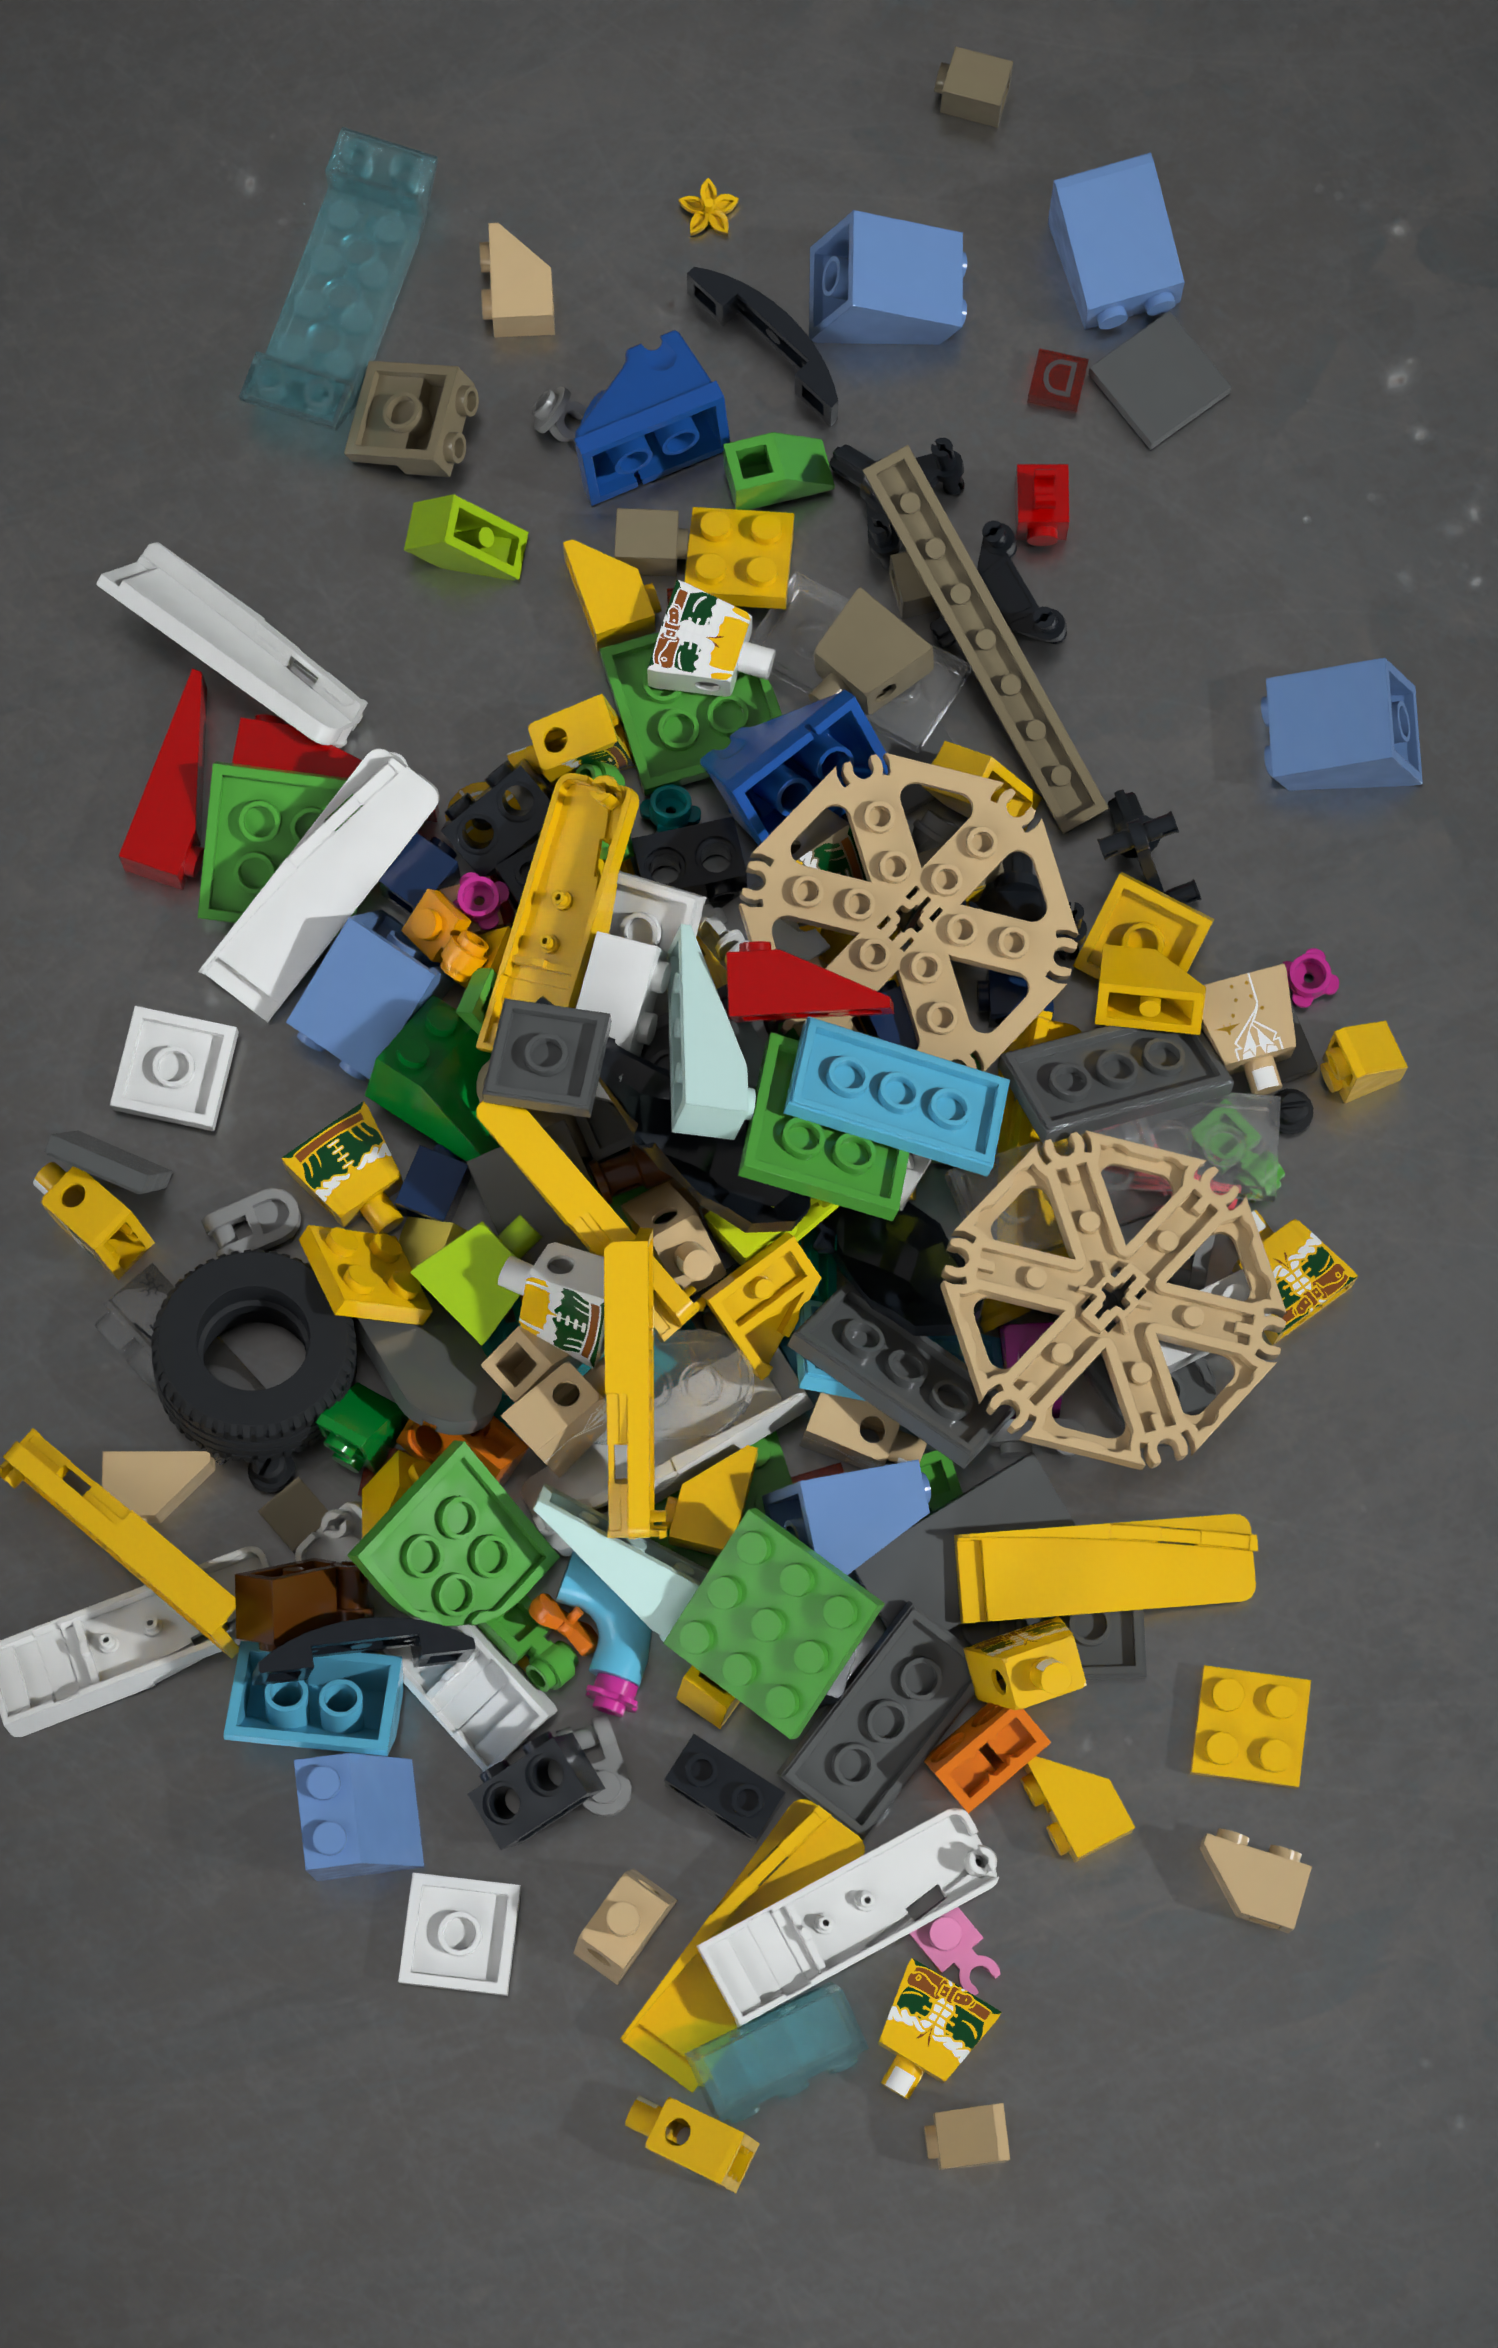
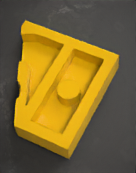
M786 1232L701 1296H703L706 1304L755 1376L764 1380L769 1376L773 1368L769 1363L784 1336L790 1337L799 1320L801 1307L812 1297L821 1280V1276L795 1237Z

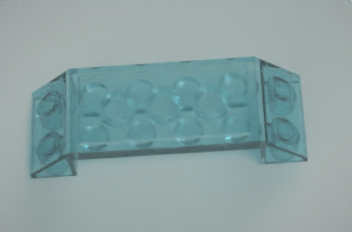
M341 128L325 170L328 184L326 196L266 353L256 351L239 395L240 401L337 431L357 406L368 362L375 359L424 229L438 163L437 156L351 129Z

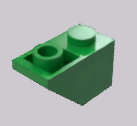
M357 1382L349 1389L340 1402L337 1401L333 1407L321 1413L316 1424L325 1437L323 1444L334 1452L331 1457L336 1462L355 1473H359L362 1467L377 1474L396 1445V1440L409 1418L401 1411L397 1403Z

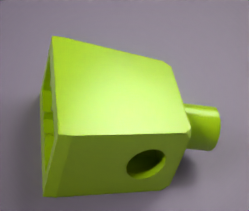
M521 1214L498 1236L481 1221L421 1262L410 1273L482 1346L520 1296V1294L498 1285V1278L509 1256L521 1259L542 1236Z

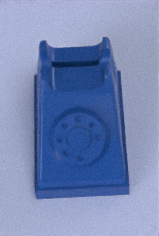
M676 330L661 335L662 343L656 350H648L644 348L642 343L629 348L625 353L623 367L608 388L600 391L592 399L584 413L580 426L575 431L574 442L583 488L591 506L637 488L638 482L635 478L637 475L643 485L720 454L723 452V444L730 443L724 395L717 381H711L681 334Z
M845 689L839 694H834L752 727H741L729 736L731 743L727 748L723 750L712 749L700 759L701 766L709 774L728 805V812L758 846L835 767L839 781L843 787H846L841 776L844 763L851 762L854 774L858 778L866 779L871 776L868 759L871 755L876 754L882 761L883 775H888L887 765L883 759L886 751L856 697ZM828 807L829 810L840 817L846 813L841 807Z

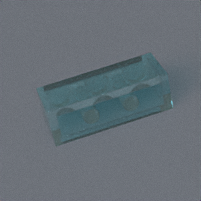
M830 1981L685 2053V2056L710 2112L721 2122L729 2119L730 2123H737L755 2115L760 2110L759 2103L777 2094L779 2098L783 2099L805 2090L810 2085L808 2079L825 2070L829 2074H835L850 2068L858 2062L857 2054L869 2049L843 1989Z

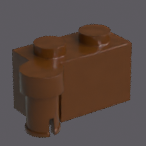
M311 1558L235 1574L236 1639L258 1642L259 1650L272 1652L286 1642L323 1626L361 1618H374V1605L369 1603L368 1579L352 1561L336 1563V1561Z

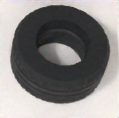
M251 1249L244 1250V1253L234 1251L230 1255L222 1254L216 1260L212 1258L206 1260L204 1265L199 1264L194 1268V1272L189 1271L186 1273L184 1279H179L175 1284V1289H171L168 1292L167 1299L163 1300L161 1310L158 1311L153 1325L151 1351L154 1379L158 1397L163 1404L165 1413L169 1416V1420L176 1424L181 1434H185V1438L191 1442L195 1441L196 1445L201 1449L205 1448L207 1452L212 1454L219 1453L220 1457L225 1459L230 1457L234 1461L245 1459V1462H253V1460L265 1462L269 1458H271V1461L279 1460V1457L283 1456L286 1458L291 1456L292 1452L299 1453L304 1451L305 1447H311L315 1444L316 1439L320 1440L324 1437L316 1424L321 1413L326 1409L329 1410L337 1401L340 1402L355 1384L357 1346L352 1317L334 1315L311 1265L308 1262L303 1263L302 1259L296 1257L292 1259L288 1254H278L277 1251L265 1253V1250L260 1249L251 1252ZM247 1322H267L287 1329L302 1342L306 1352L303 1364L294 1375L277 1386L263 1390H242L222 1383L206 1369L204 1354L212 1341L222 1332L235 1325Z

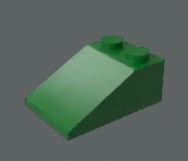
M432 995L376 1058L364 1096L467 1162L501 1147L476 1117L477 1106L480 1104L476 1089L478 1073L482 1066L490 1060L492 1053L476 1048L479 1035L456 1013L457 1009Z

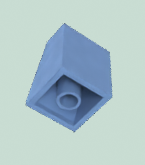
M1151 153L1054 180L1048 225L1084 330L1097 326L1100 329L1115 328L1126 322L1128 317L1145 312L1150 316L1160 315L1170 311L1177 303L1181 302L1185 281Z
M853 210L810 247L809 338L814 343L942 344L963 327L967 315V303L963 299V277L967 269V255L963 252V232Z
M1385 657L1266 678L1267 696L1261 699L1263 721L1269 727L1270 745L1264 749L1265 766L1268 774L1287 790L1398 787L1423 784L1416 686Z
M382 909L351 916L347 919L286 1021L287 1024L299 1031L297 1038L301 1042L320 1052L326 1049L341 1060L339 1066L346 1073L363 1081H366L367 1078L370 1079L376 1058L432 995L443 1000L456 982L441 969V963L432 962L401 931L404 926L403 923Z
M918 1459L798 1481L763 1495L762 1500L766 1516L848 1575L930 1513L928 1503L931 1498V1488L927 1476L921 1472Z
M343 1753L294 1760L305 1870L316 1881L425 1868L412 1759Z

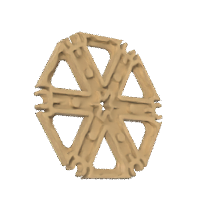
M885 753L883 759L887 765L888 775H883L881 759L876 754L871 755L868 759L871 776L866 779L858 778L854 774L851 762L844 763L841 776L846 787H843L837 777L835 767L751 854L750 858H761L769 862L771 866L756 860L750 861L746 868L747 873L760 876L764 882V887L760 890L742 888L739 898L744 902L761 904V907H749L742 903L738 906L749 942H771V950H775L772 926L779 918L856 936L825 969L875 991H879L896 973L918 1042L917 1051L977 1069L975 1060L970 1056L973 1054L980 1064L981 1071L985 1072L1067 985L1056 983L1048 979L1046 975L1052 979L1065 980L1069 978L1072 969L1057 965L1054 961V952L1065 951L1067 953H1074L1078 944L1070 938H1057L1056 934H1067L1073 938H1076L1079 934L1043 819L1039 821L1035 828L1029 832H1024L1023 829L1032 821L1036 810L1031 807L1021 817L1010 815L1006 806L1016 793L1012 788L1004 791L996 803L991 801L992 794L1000 789L1004 782ZM910 784H919L962 795L969 800L972 806L971 817L922 868L900 800L901 791ZM831 806L841 807L846 811L867 881L801 865L793 859L791 845L822 811ZM1022 852L1028 855L1033 862L1045 900L1046 913L1042 919L1030 922L961 904L1010 853ZM916 888L918 890L917 893L910 900L906 898ZM926 901L928 904L922 909L917 920L921 930L916 932L914 929L909 928L905 932L901 931L892 941L889 937L896 931L901 919L896 911L901 909L903 912L909 913L913 909L916 910ZM939 910L941 912L940 915L932 922L930 917ZM883 920H886L888 923L880 930L877 926ZM907 942L911 943L904 952L901 950ZM950 960L1024 978L1028 985L1027 995L994 1031L989 1033L978 1032L969 1022ZM854 1016L815 1019L846 1028L848 1022ZM806 1019L785 1020L780 1031L786 1035L795 1025H803Z
M1087 1130L1082 1137L1078 1132L1070 1134L1067 1139L1068 1146L1071 1149V1155L1069 1156L1059 1155L1054 1149L1052 1140L1049 1139L1045 1140L1041 1146V1159L1036 1144L953 1231L951 1236L962 1238L951 1239L947 1246V1251L962 1255L965 1260V1266L956 1268L945 1265L941 1277L945 1280L942 1281L940 1287L979 1404L986 1394L997 1389L999 1393L988 1403L986 1412L991 1415L1001 1405L1013 1407L1016 1412V1419L1013 1420L1007 1429L1010 1434L1018 1432L1027 1420L1033 1422L1032 1427L1019 1439L1020 1441L1138 1470H1143L1147 1464L1152 1469L1161 1463L1157 1450L1159 1444L1164 1443L1172 1447L1176 1460L1180 1461L1188 1454L1186 1440L1190 1446L1192 1456L1277 1363L1264 1360L1276 1359L1281 1351L1280 1347L1267 1344L1262 1337V1332L1265 1330L1281 1333L1286 1325V1321L1282 1318L1287 1312L1247 1197L1242 1200L1239 1206L1229 1211L1228 1206L1238 1196L1240 1189L1234 1185L1224 1195L1215 1194L1210 1188V1182L1219 1171L1215 1166L1207 1169L1199 1180L1194 1179L1195 1172L1203 1167L1207 1160ZM1083 1139L1087 1145L1088 1152H1084ZM1109 1166H1118L1161 1177L1170 1184L1172 1189L1170 1200L1127 1245L1125 1244L1101 1171ZM1038 1188L1044 1191L1050 1200L1069 1258L994 1240L991 1234V1226L1024 1190ZM1223 1234L1229 1237L1235 1245L1250 1292L1247 1300L1240 1301L1167 1282L1210 1236ZM1118 1269L1120 1273L1114 1278L1111 1274ZM1130 1280L1132 1284L1124 1292L1125 1296L1121 1301L1126 1309L1123 1310L1115 1306L1111 1310L1107 1309L1098 1319L1095 1315L1103 1307L1102 1303L1106 1298L1102 1289L1104 1288L1111 1293L1117 1288L1120 1289ZM949 1282H953V1283L962 1282L963 1285H961V1284H951V1283H949ZM1142 1291L1144 1295L1138 1300L1135 1296ZM989 1298L1059 1315L1060 1317L1013 1367L1001 1369L994 1366L988 1358L974 1316V1307L978 1301ZM1090 1299L1092 1302L1083 1310L1081 1306ZM1264 1314H1274L1276 1316H1265ZM1114 1321L1116 1325L1108 1333L1105 1328ZM1159 1340L1221 1355L1227 1358L1233 1365L1234 1375L1232 1380L1200 1414L1188 1415L1183 1413ZM1101 1353L1125 1421L1124 1432L1117 1438H1105L1062 1427L1055 1422L1052 1416L1053 1404ZM1140 1448H1144L1143 1456H1144L1145 1462L1143 1461V1459H1142V1457H1141Z

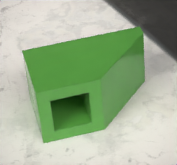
M771 432L723 444L724 470L734 507L737 510H751L835 489L822 439Z

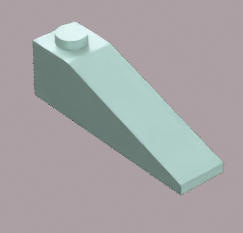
M680 924L668 950L669 954L667 957V962L671 963L668 983L672 1132L735 1140L744 1120H751L756 1101L755 1089L748 1088L746 1061L692 926Z
M545 1483L538 1495L533 1510L652 1631L660 1634V1639L664 1642L709 1570L649 1538H607L608 1516Z

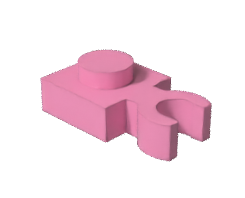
M959 1907L908 1934L940 1974L954 1965L959 1971L958 1980L960 1987L975 1996L979 1991L970 1981V1972L974 1968H985L994 1979L1001 1975L1000 1969L994 1960L987 1956L977 1955L972 1949L983 1940V1936Z

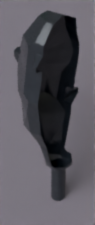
M544 996L536 1001V1003L554 1005ZM608 1037L599 1083L633 1134L632 1143L653 1160L661 1171L670 1175L684 1186L700 1206L719 1215L743 1232L792 1231L807 1214L811 1206V1197L738 1176L749 1120H744L735 1140L672 1132L670 1070L659 1067L625 1050L615 1043L614 1038Z
M908 1201L904 1209L898 1211L893 1221L839 1206L815 1227L819 1236L813 1244V1249L818 1253L831 1254L843 1276L858 1290L871 1309L888 1317L913 1336L956 1335L940 1287L942 1281L945 1280L941 1277L945 1265L961 1268L965 1266V1260L958 1253L947 1251L950 1241L939 1222ZM836 1235H837V1251L835 1250V1237H836ZM949 1282V1283H951V1284H961V1285H963L962 1282H958V1283ZM985 1299L975 1304L974 1316L976 1321L981 1316Z

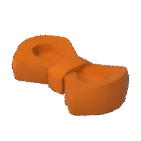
M541 1593L532 1600L528 1609L529 1614L539 1625L557 1630L573 1644L581 1656L586 1657L595 1652L598 1635L590 1624L578 1620L584 1614L579 1607H575L568 1613L547 1593Z

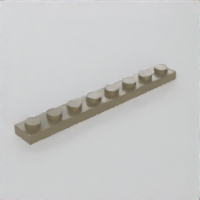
M906 445L865 468L863 473L1061 832L1064 834L1108 810L1109 807L910 447Z

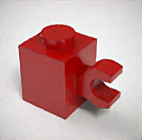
M1017 464L1014 483L1016 540H1027L1030 545L1050 546L1056 544L1058 540H1066L1070 522L1068 464Z

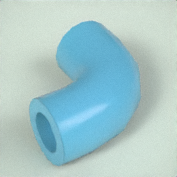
M573 1551L555 1601L573 1608L579 1607L583 1612L590 1615L596 1623L599 1636L589 1672L595 1676L598 1673L616 1676L635 1684L639 1688L648 1664L652 1630Z

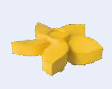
M707 178L701 185L700 198L697 196H685L678 199L679 204L686 211L694 214L690 221V236L702 232L708 224L716 233L728 236L729 225L725 214L733 211L739 202V198L730 194H720L717 196L715 185Z

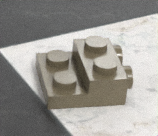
M369 361L344 454L352 462L397 465L405 474L450 477L454 463H461L466 454V439L462 431L466 417L474 416L478 409L479 396L477 389L474 387L475 384L458 366Z

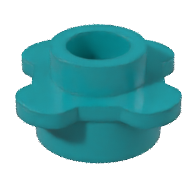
M664 785L657 788L652 793L650 799L642 801L640 804V815L645 819H650L657 827L658 833L682 828L686 825L698 824L701 820V809L698 806L692 805L691 796L684 788L677 785Z

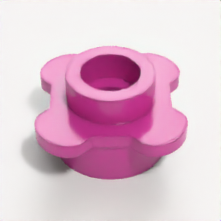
M469 872L460 878L457 900L452 903L472 922L478 923L482 930L489 931L496 928L499 924L497 914L501 904L509 898V889L503 882L498 881L494 883L487 877L479 876L475 872ZM478 897H482L484 899V904L480 906L476 905L474 903L475 899Z
M1317 948L1308 949L1305 954L1300 955L1293 962H1283L1287 970L1289 988L1293 993L1292 1002L1299 1008H1308L1314 999L1324 994L1333 995L1339 988L1338 977L1331 974V968L1325 960L1324 952ZM1311 974L1313 981L1306 982L1304 975Z
M598 1673L594 1685H587L586 1696L594 1700L592 1705L594 1709L615 1717H623L625 1711L636 1713L638 1701L634 1699L638 1687L635 1684L616 1676Z

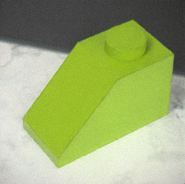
M452 494L413 503L404 550L441 569L514 581L520 578L529 532Z

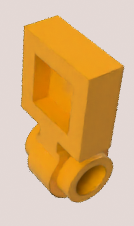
M427 889L401 931L432 962L441 963V969L448 976L459 982L466 983L478 968H482L488 960L486 951L489 948L488 944L478 935L467 931L472 921L441 891Z

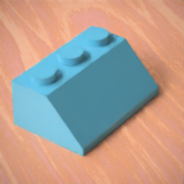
M240 1642L224 1729V1740L388 1756L397 1736L404 1692L402 1656L359 1652L314 1657V1668L307 1680L253 1686L251 1676L258 1662L271 1652L259 1650L258 1642Z

